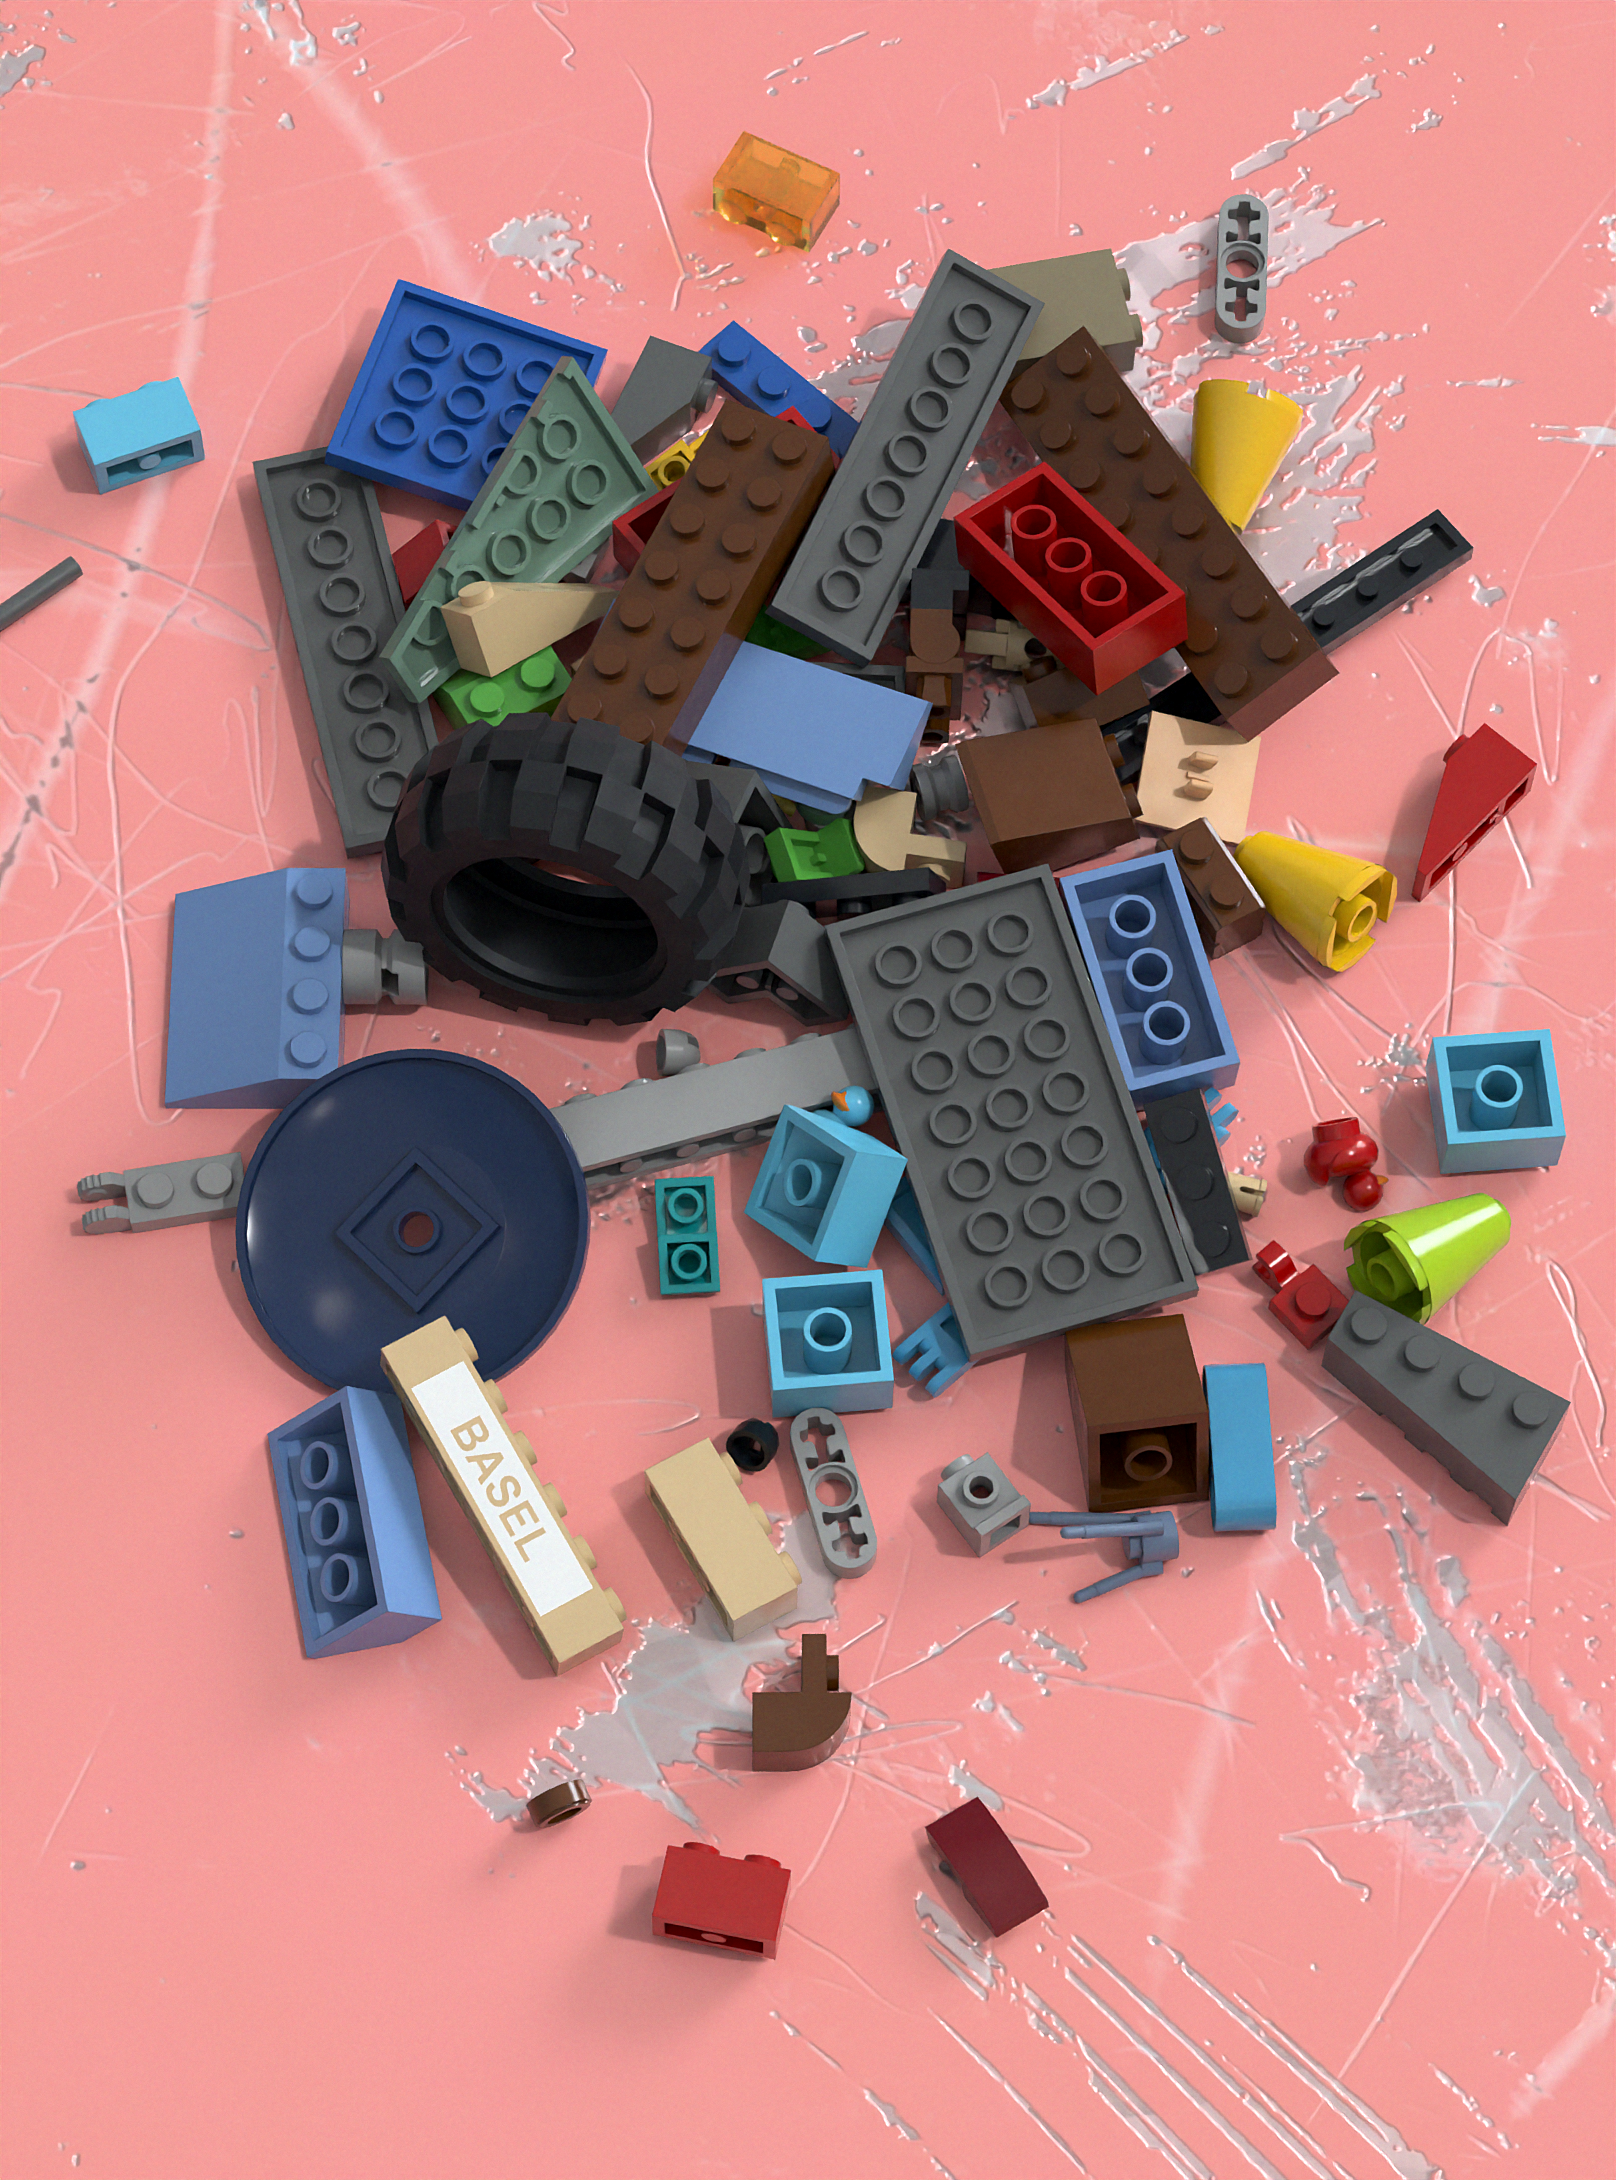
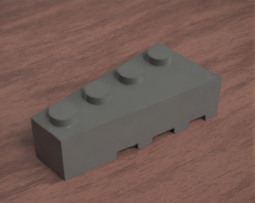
M1355 1290L1327 1339L1321 1365L1379 1416L1384 1414L1405 1432L1404 1438L1421 1453L1426 1450L1451 1472L1450 1478L1469 1493L1472 1490L1492 1507L1491 1513L1506 1526L1510 1523L1561 1432L1571 1403Z

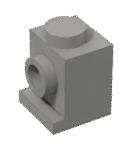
M988 1452L975 1461L969 1454L962 1455L952 1461L942 1471L940 1476L944 1481L938 1484L937 1503L979 1558L1028 1526L1031 1503L1025 1495L1021 1496ZM984 1486L990 1494L987 1498L979 1499L971 1493Z

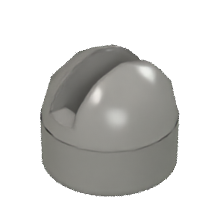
M660 1029L656 1044V1065L660 1076L677 1075L683 1068L700 1062L699 1043L691 1033L679 1029Z

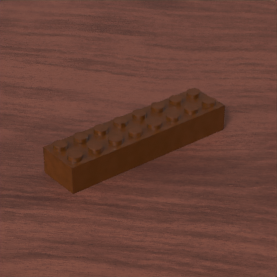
M1084 326L1004 387L998 400L1041 461H1045L1185 593L1188 639L1174 648L1226 721L1247 742L1251 741L1339 674V671L1114 361Z
M727 399L725 400L553 713L552 721L577 724L579 718L583 717L620 727L619 735L643 745L652 740L682 757L741 644L750 631L835 473L829 438L827 436Z

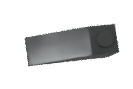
M650 335L611 413L614 422L643 466L690 432L700 412L707 414L710 411L718 389V382L712 380V357Z

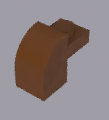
M802 1634L801 1692H752V1772H790L814 1767L833 1755L846 1737L850 1724L852 1692H839V1655H827L826 1634Z

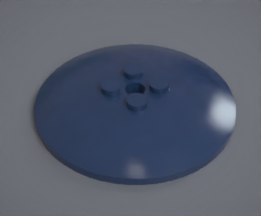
M435 1049L386 1051L347 1063L322 1076L296 1096L270 1125L253 1154L241 1186L235 1230L237 1260L248 1300L259 1322L272 1341L303 1371L333 1389L340 1390L345 1386L397 1395L380 1366L381 1349L443 1316H446L454 1331L462 1327L470 1337L479 1358L473 1362V1365L482 1381L486 1382L492 1379L496 1383L529 1360L554 1333L569 1310L586 1266L590 1244L591 1215L586 1180L578 1155L567 1133L556 1117L528 1088L497 1067L459 1053ZM419 1215L430 1217L434 1227L431 1239L419 1247L407 1245L404 1239V1228L407 1222Z

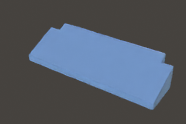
M616 599L613 600V602H612V604H611V606H610V608H609V610H608V612H607V614H606V616H605L603 622L605 621V619H606V617H607L609 611L611 610V608H612L614 602L616 601ZM743 641L692 735L682 758L686 761L714 764L718 754L731 758L729 767L756 770L770 793L832 814H842L849 809L852 799L862 800L868 780L904 791L933 703Z

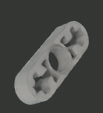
M1247 194L1232 196L1222 204L1217 229L1214 322L1219 335L1233 343H1247L1256 339L1263 330L1266 313L1269 213L1267 207L1260 199ZM1243 216L1248 218L1249 230L1247 241H1237V217ZM1243 259L1251 262L1257 271L1250 277L1239 278L1233 276L1226 266L1234 260ZM1236 297H1246V321L1235 320Z
M824 1408L807 1409L801 1412L792 1422L790 1449L825 1566L834 1575L845 1579L858 1578L869 1572L876 1561L877 1537L844 1426L839 1417L830 1410ZM819 1428L822 1436L830 1435L826 1439L828 1463L818 1466V1455L815 1445L811 1441H806L809 1429ZM830 1479L844 1482L851 1491L850 1498L840 1506L831 1507L823 1504L815 1493L822 1482ZM848 1520V1529L852 1542L856 1545L865 1544L859 1547L858 1558L848 1559L845 1551L835 1552L840 1548L841 1532L838 1523Z

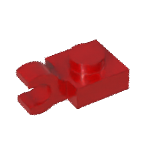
M1273 1240L1256 1254V1258L1259 1261L1252 1266V1269L1264 1283L1277 1293L1270 1299L1268 1309L1309 1350L1333 1330L1349 1300L1314 1263L1300 1274L1288 1253Z

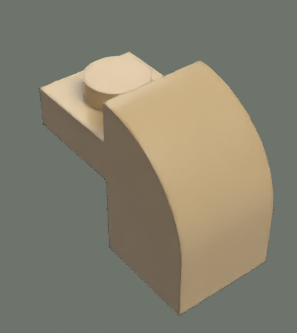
M866 786L862 800L856 803L853 831L855 842L865 863L864 870L859 874L929 867L946 882V888H961L965 873L967 842L913 834L917 793Z

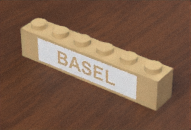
M443 1316L382 1348L380 1366L556 1676H559L620 1643L624 1631L621 1622L627 1620V1615L614 1590L608 1587L602 1591L591 1570L597 1567V1562L582 1535L572 1538L561 1518L567 1515V1510L558 1491L551 1482L542 1486L534 1472L532 1465L538 1461L527 1437L521 1430L513 1434L502 1416L503 1413L508 1411V1407L498 1386L492 1379L483 1382L474 1367L473 1362L479 1358L470 1337L462 1327L454 1331L446 1316Z

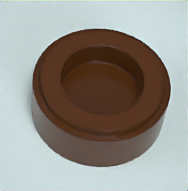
M577 1779L541 1793L529 1801L526 1807L534 1825L539 1828H547L582 1813L590 1806L592 1799L584 1781Z

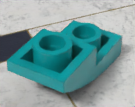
M714 1176L654 1179L661 1295L720 1292Z

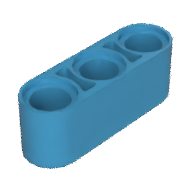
M1265 1364L1204 1365L1202 1389L1209 1412V1492L1214 1532L1275 1530L1277 1517L1276 1487Z

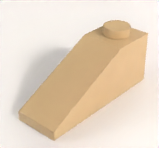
M479 581L463 587L458 592V598L441 606L440 609L460 667L492 678L606 614L613 600L617 599L620 591L592 583Z

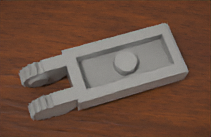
M241 1152L124 1170L123 1174L105 1172L81 1178V1181H78L77 1184L80 1199L92 1202L127 1196L128 1208L112 1205L85 1212L86 1214L82 1215L83 1230H85V1233L88 1232L95 1235L132 1230L134 1234L236 1217L241 1186L245 1177Z

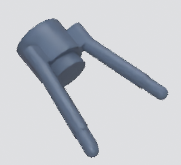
M1150 1510L1136 1513L1030 1512L1029 1523L1070 1525V1527H1063L1060 1531V1535L1064 1539L1122 1537L1126 1558L1128 1560L1138 1559V1565L1077 1591L1073 1596L1077 1603H1082L1093 1597L1105 1594L1139 1578L1163 1574V1561L1177 1559L1179 1556L1178 1531L1171 1511L1151 1513Z

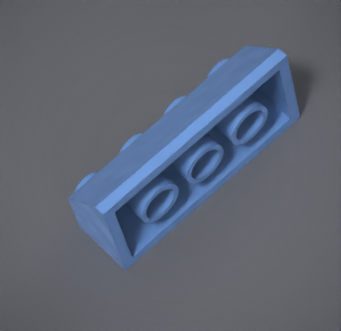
M345 1386L267 1434L307 1657L317 1659L402 1643L441 1621L442 1616L404 1414L398 1396Z

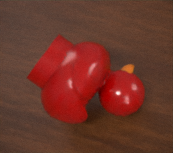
M1358 1117L1334 1119L1312 1125L1314 1141L1308 1146L1304 1154V1166L1311 1180L1322 1187L1327 1185L1330 1178L1348 1176L1342 1189L1345 1202L1351 1208L1358 1211L1374 1209L1380 1203L1383 1197V1186L1389 1179L1383 1175H1375L1370 1171L1378 1160L1379 1149L1376 1142L1369 1135L1360 1131Z

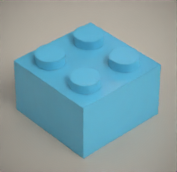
M1550 1029L1433 1037L1425 1070L1440 1174L1557 1166L1566 1138Z
M882 1269L762 1279V1313L772 1418L798 1416L801 1412L810 1408H824L833 1413L892 1408L894 1376Z

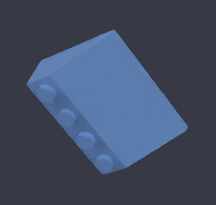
M284 868L175 894L165 1088L166 1108L284 1109L308 1086L322 1076L344 1065L346 1004H344L342 951L344 929H349L350 908L346 868Z

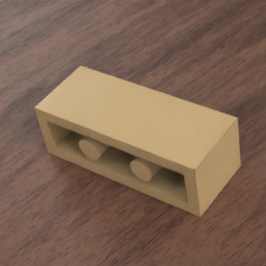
M708 1437L644 1470L646 1495L733 1642L797 1609V1586L802 1583L798 1568L788 1552L783 1551L780 1554L776 1552L768 1538V1535L772 1534L769 1520L757 1501L748 1504L738 1488L743 1483L742 1477L728 1452L725 1451L718 1454Z

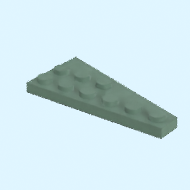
M561 356L379 656L409 702L420 704L461 668L440 607L458 598V592L463 587L479 581L558 583L613 534L612 522L659 492L579 365L571 356Z

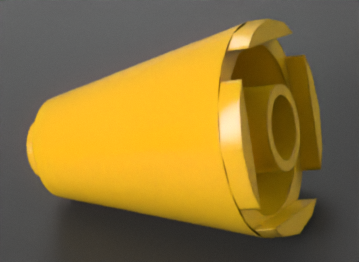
M1229 379L1205 380L1199 384V388L1193 397L1190 468L1238 534L1241 535L1301 428L1303 410L1293 400L1268 388L1265 398L1247 393L1250 384L1248 382Z
M1260 831L1254 836L1245 837L1233 854V858L1267 906L1266 911L1322 966L1331 968L1336 972H1343L1352 967L1371 949L1376 939L1369 936L1368 933L1377 918L1387 923L1392 913L1397 895V878L1382 865L1268 831Z

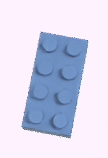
M1172 849L1060 878L1058 892L1136 1111L1143 1110L1144 1104L1197 1088H1202L1205 1092L1211 1087L1220 1090L1235 1086L1240 1059Z

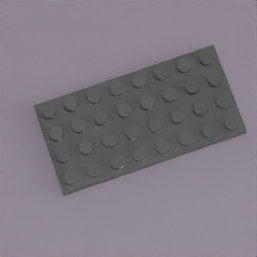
M1049 864L825 925L824 936L897 1152L908 1159L904 1173L968 1361L973 1362L1065 1335L1066 1331L1093 1324L1111 1322L1197 1297L1199 1291L1197 1281Z

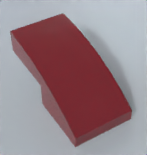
M979 1797L972 1799L925 1827L930 1844L961 1882L964 1897L996 1938L1049 1907L1048 1900L1034 1876Z

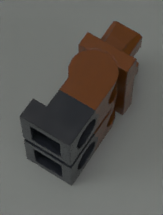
M912 568L909 656H906L905 694L933 703L920 743H948L950 720H960L964 658H960V641H965L969 570Z

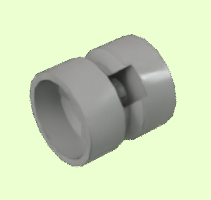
M344 929L342 951L344 1004L377 1005L383 996H389L395 1005H427L429 965L423 961L422 950L424 947L420 943L406 942L398 929H394L389 938H383L377 929Z

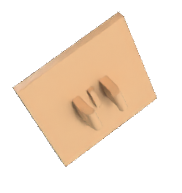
M1151 711L1136 789L1144 815L1134 818V822L1175 831L1200 817H1206L1223 843L1238 846L1245 835L1261 737L1256 736L1247 742L1235 730Z

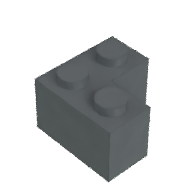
M779 900L776 903L750 908L743 907L729 960L718 970L717 976L706 988L727 1004L769 998L806 1027L847 1020L850 1010L824 936V927L809 916V911L803 905L791 900Z

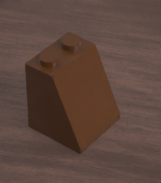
M1096 718L970 739L955 744L988 842L1004 874H1012L1044 864H1049L1050 870L1054 871L1140 839L1134 818L1144 815L1133 784L1129 783L1121 786L1116 772L1117 768L1126 765L1115 734L1103 736Z
M1175 1314L1100 1323L1066 1331L1064 1335L1065 1373L1088 1511L1103 1513L1209 1500V1412L1184 1315Z

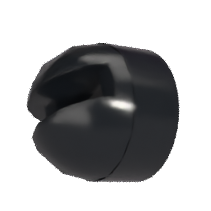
M750 1418L737 1425L726 1441V1450L740 1468L752 1472L761 1471L768 1466L777 1453L780 1444L778 1433L769 1422L764 1423L757 1418ZM756 1441L761 1445L760 1451L752 1449Z

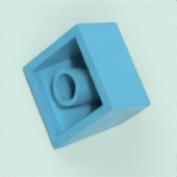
M784 1104L744 1213L814 1261L867 1268L908 1159L872 1135L801 1108Z

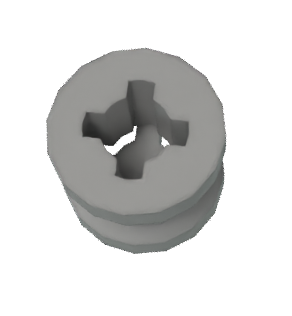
M955 755L943 757L938 765L927 767L922 763L912 765L909 781L911 791L917 793L916 808L923 821L936 818L939 811L951 809L958 813L969 809V797L964 774Z

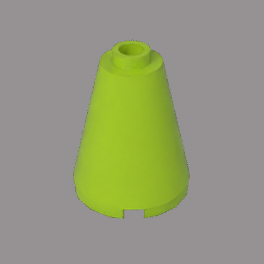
M1476 1193L1366 1220L1350 1229L1344 1240V1251L1352 1247L1354 1264L1346 1268L1349 1280L1354 1290L1425 1325L1508 1244L1510 1240L1511 1218L1506 1207L1500 1201L1493 1199L1487 1194Z

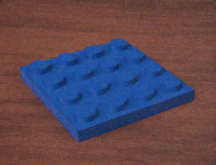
M398 279L329 443L324 464L467 512L561 356L573 357L593 389H595L606 361L608 349Z

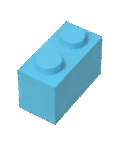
M179 377L163 382H149L136 391L112 399H98L89 403L85 408L73 411L78 442L100 495L205 460L201 429Z

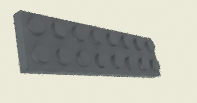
M947 249L941 257L765 614L862 668H865L870 663L911 580L912 568H917L1043 309L1044 302L953 250Z
M327 446L254 461L252 463L347 859L383 851L384 841L402 785L414 765L436 744L439 745L428 699L426 698L420 704L409 702L379 658L406 612L373 481L324 464Z

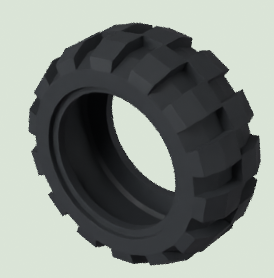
M547 712L509 713L497 726H492L483 719H479L452 731L439 745L436 744L414 765L402 785L384 841L381 872L391 917L406 942L420 943L424 947L422 950L424 962L451 982L463 980L479 989V998L514 1012H517L519 1007L548 1014V1021L588 1026L591 1019H610L617 1026L652 1021L662 1008L676 1012L696 998L717 976L718 970L729 960L751 879L741 826L734 823L730 803L710 779L696 780L689 775L685 759L652 740L643 745L619 735L620 727L583 717L579 718L577 724L552 721ZM518 857L542 859L571 866L597 876L614 886L589 884L560 877L530 865Z

